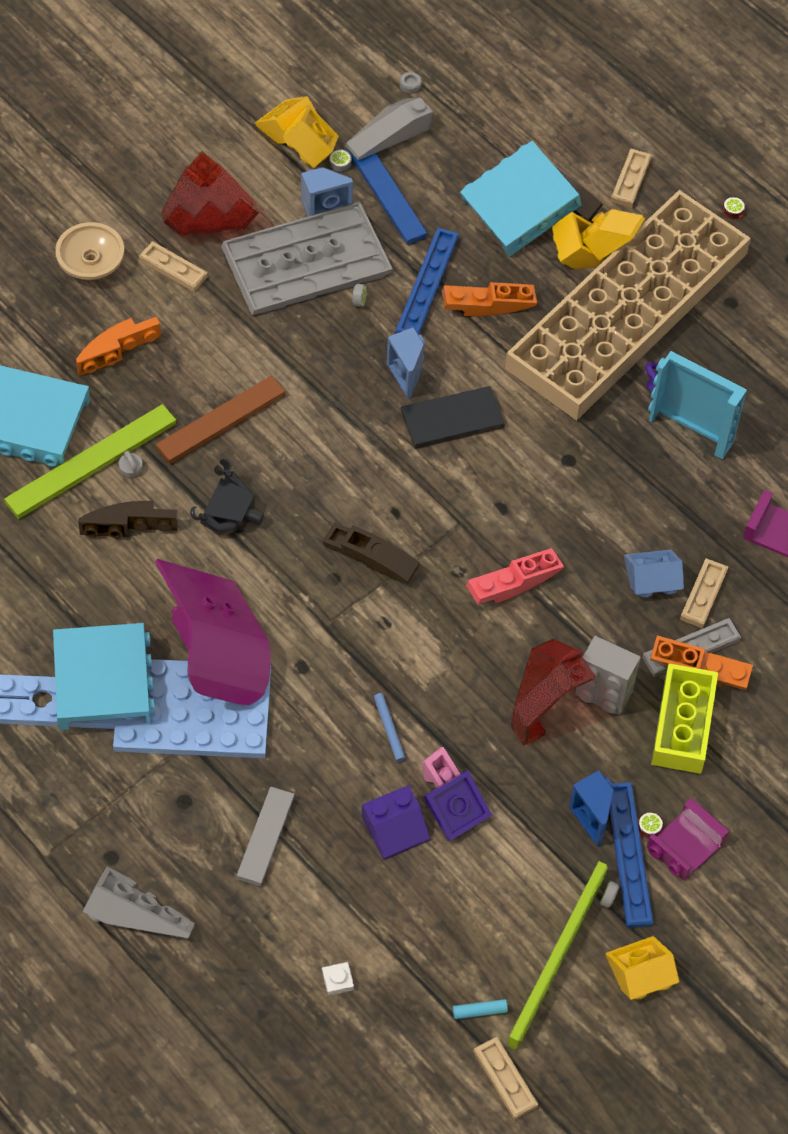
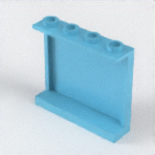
M533 141L521 146L513 155L504 158L496 167L484 172L479 179L467 184L460 191L464 204H469L501 242L505 253L509 257L550 229L552 225L582 206L578 192Z
M670 351L666 359L661 358L656 367L658 374L653 382L656 386L652 391L651 398L653 400L648 408V411H650L649 422L652 423L657 414L660 413L717 442L715 456L723 459L734 443L747 389Z
M0 365V453L5 456L21 457L26 461L45 463L51 467L60 466L65 463L64 455L84 406L88 407L90 402L89 386Z
M144 623L53 630L56 708L59 730H68L69 722L146 716V722L150 723V714L155 713L154 698H149L148 691H153L152 676H147V669H152L151 654H146V647H150V633L144 632Z

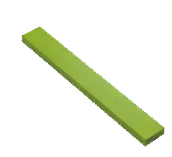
M162 404L4 498L5 504L17 519H20L124 456V452L135 450L175 426L176 419Z
M599 861L509 1036L508 1047L514 1050L519 1048L606 876L608 868L606 864Z

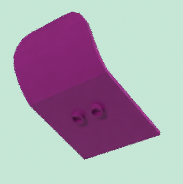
M157 559L155 563L179 605L172 608L173 616L171 620L189 650L187 673L188 680L195 692L203 696L239 705H251L257 702L265 694L269 683L271 667L270 645L268 638L233 580Z

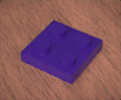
M468 770L461 772L423 796L447 841L453 840L492 816Z

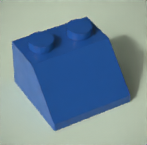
M600 771L573 785L569 804L570 810L597 847L602 845L614 789L611 781L607 777H603Z

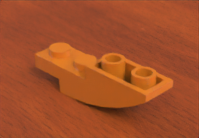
M490 282L488 288L444 285L442 289L444 308L447 310H463L464 316L500 315L525 310L537 305L534 285Z
M157 317L138 324H134L132 318L101 333L76 358L78 375L90 374L102 367L114 365L122 360L123 351L132 350L136 346L153 342L160 338L161 330Z
M661 636L656 637L650 660L667 668L670 663L718 672L716 685L722 686L724 684L742 690L747 689L753 667L752 664L705 652L704 648Z

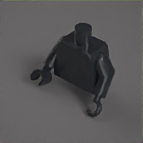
M228 459L220 460L219 462L223 465L224 470L221 466L217 465L214 468V472L220 476L224 475L225 478L220 479L204 513L196 516L195 509L197 507L194 506L190 510L191 517L196 521L200 520L204 527H207L217 535L240 534L244 531L248 522L260 526L264 518V512L254 509L255 496L234 471L230 472L232 468L231 462Z

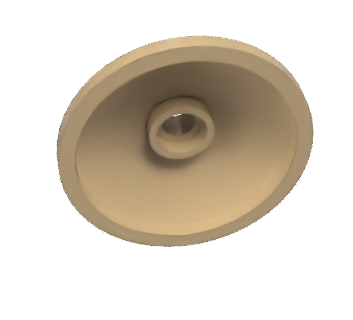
M95 222L81 223L69 228L60 236L55 249L56 259L59 266L67 274L75 278L84 280L99 279L108 276L120 266L124 258V243L120 235L107 225Z

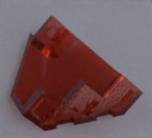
M201 151L189 166L186 165L161 214L164 224L180 236H189L195 233L209 234L224 230H245L259 214L256 202L219 162L216 163Z
M551 639L531 649L514 704L511 727L523 746L545 736L546 730L539 719L565 693L595 679V675L582 657L583 651L555 639Z

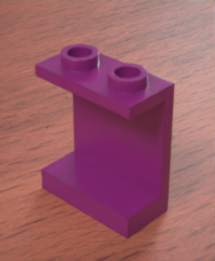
M764 490L746 525L743 539L788 557V511L770 504L773 493Z
M690 798L684 804L682 813L658 836H655L653 833L649 836L647 848L655 859H660L667 865L668 870L674 876H679L685 881L726 843L729 831Z

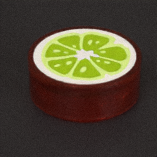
M729 197L724 201L722 211L726 217L738 219L743 216L746 205L739 197Z
M645 812L639 817L638 828L639 833L643 837L649 839L652 833L658 836L663 830L664 822L659 814Z

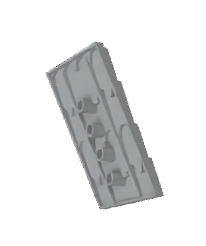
M360 202L226 240L221 245L251 315L285 308L286 305L314 299L318 295L380 279L385 275H389L393 269Z

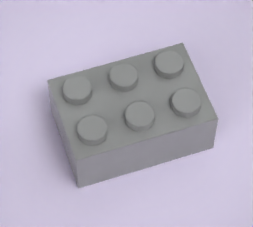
M594 636L581 660L575 695L579 696L584 702L594 703L602 707L604 711L620 716L633 693L640 656Z

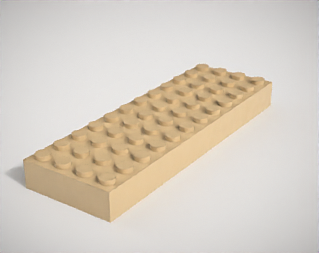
M679 190L640 226L631 241L615 250L507 352L505 370L577 421L747 255L751 238Z

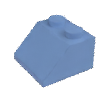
M323 167L301 173V202L308 217L352 204L353 181L351 178Z
M413 327L389 336L387 345V366L407 399L413 395L422 372V362L424 361L423 348H425V342L421 335H417Z
M671 549L624 555L630 587L636 595L649 597L654 592L674 594L677 590L684 589L682 560Z

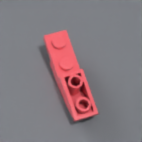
M550 548L513 560L507 568L470 579L466 587L477 604L490 600L499 603L539 585L563 570L564 566L554 550Z

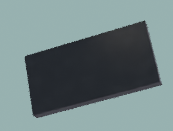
M491 386L401 406V413L414 449L501 429L505 425Z

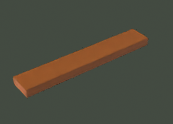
M271 375L156 444V449L170 465L284 397L285 390Z

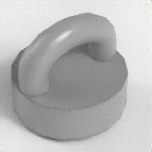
M129 451L124 452V456L119 460L121 474L130 478L138 476L143 470V462L140 456Z

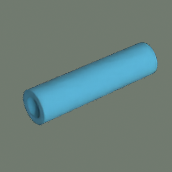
M506 999L453 1006L454 1019L508 1012Z

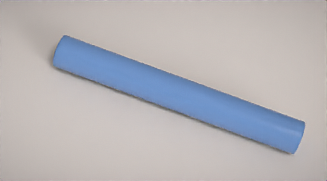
M378 693L374 695V700L397 763L403 762L406 758L383 693Z

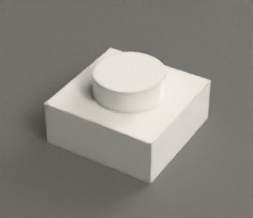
M348 962L322 968L328 996L354 990Z

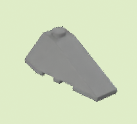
M420 97L398 101L384 108L346 143V147L358 160L428 131L433 111Z
M106 867L83 910L94 921L184 938L189 937L195 923L172 907H162L155 900V895L150 892L142 893L135 888L137 884L135 881L109 867Z

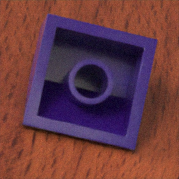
M409 785L362 804V820L383 860L430 841L420 805Z

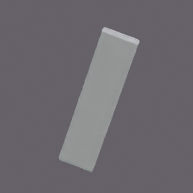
M730 618L675 641L705 649V652L713 653L740 642L741 636ZM650 650L643 653L642 658L653 677L666 673L667 667L650 660L653 651Z
M270 787L236 875L237 880L262 886L294 801V793Z

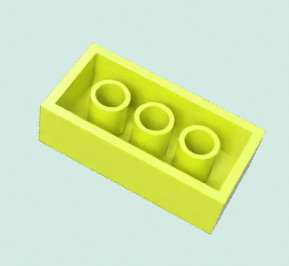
M668 664L651 765L698 774L702 773L718 672Z

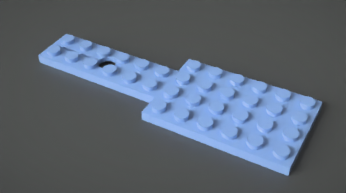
M151 659L152 669H147V676H152L153 691H148L149 698H154L155 713L150 714V723L146 722V716L69 722V727L115 729L114 752L265 758L271 667L269 683L265 694L251 705H239L203 696L195 692L188 680V661ZM0 675V697H2L0 698V724L58 726L55 677ZM40 692H46L51 695L52 701L46 707L41 708L35 706L32 701L33 697Z

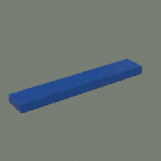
M346 147V151L350 153L352 161L406 245L427 238L426 230L376 153L358 160Z
M437 228L395 334L413 327L417 335H420L458 241L459 233Z
M632 782L613 783L614 789L609 815L626 929L652 927L653 919Z

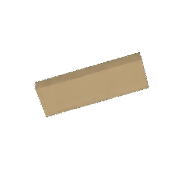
M630 149L612 194V203L632 208L651 161V154Z
M153 241L139 255L140 262L193 292L208 278V272Z
M707 558L705 559L680 620L700 628L704 627L728 571V566Z
M498 1037L474 1048L475 1056L514 1120L538 1107V1103Z

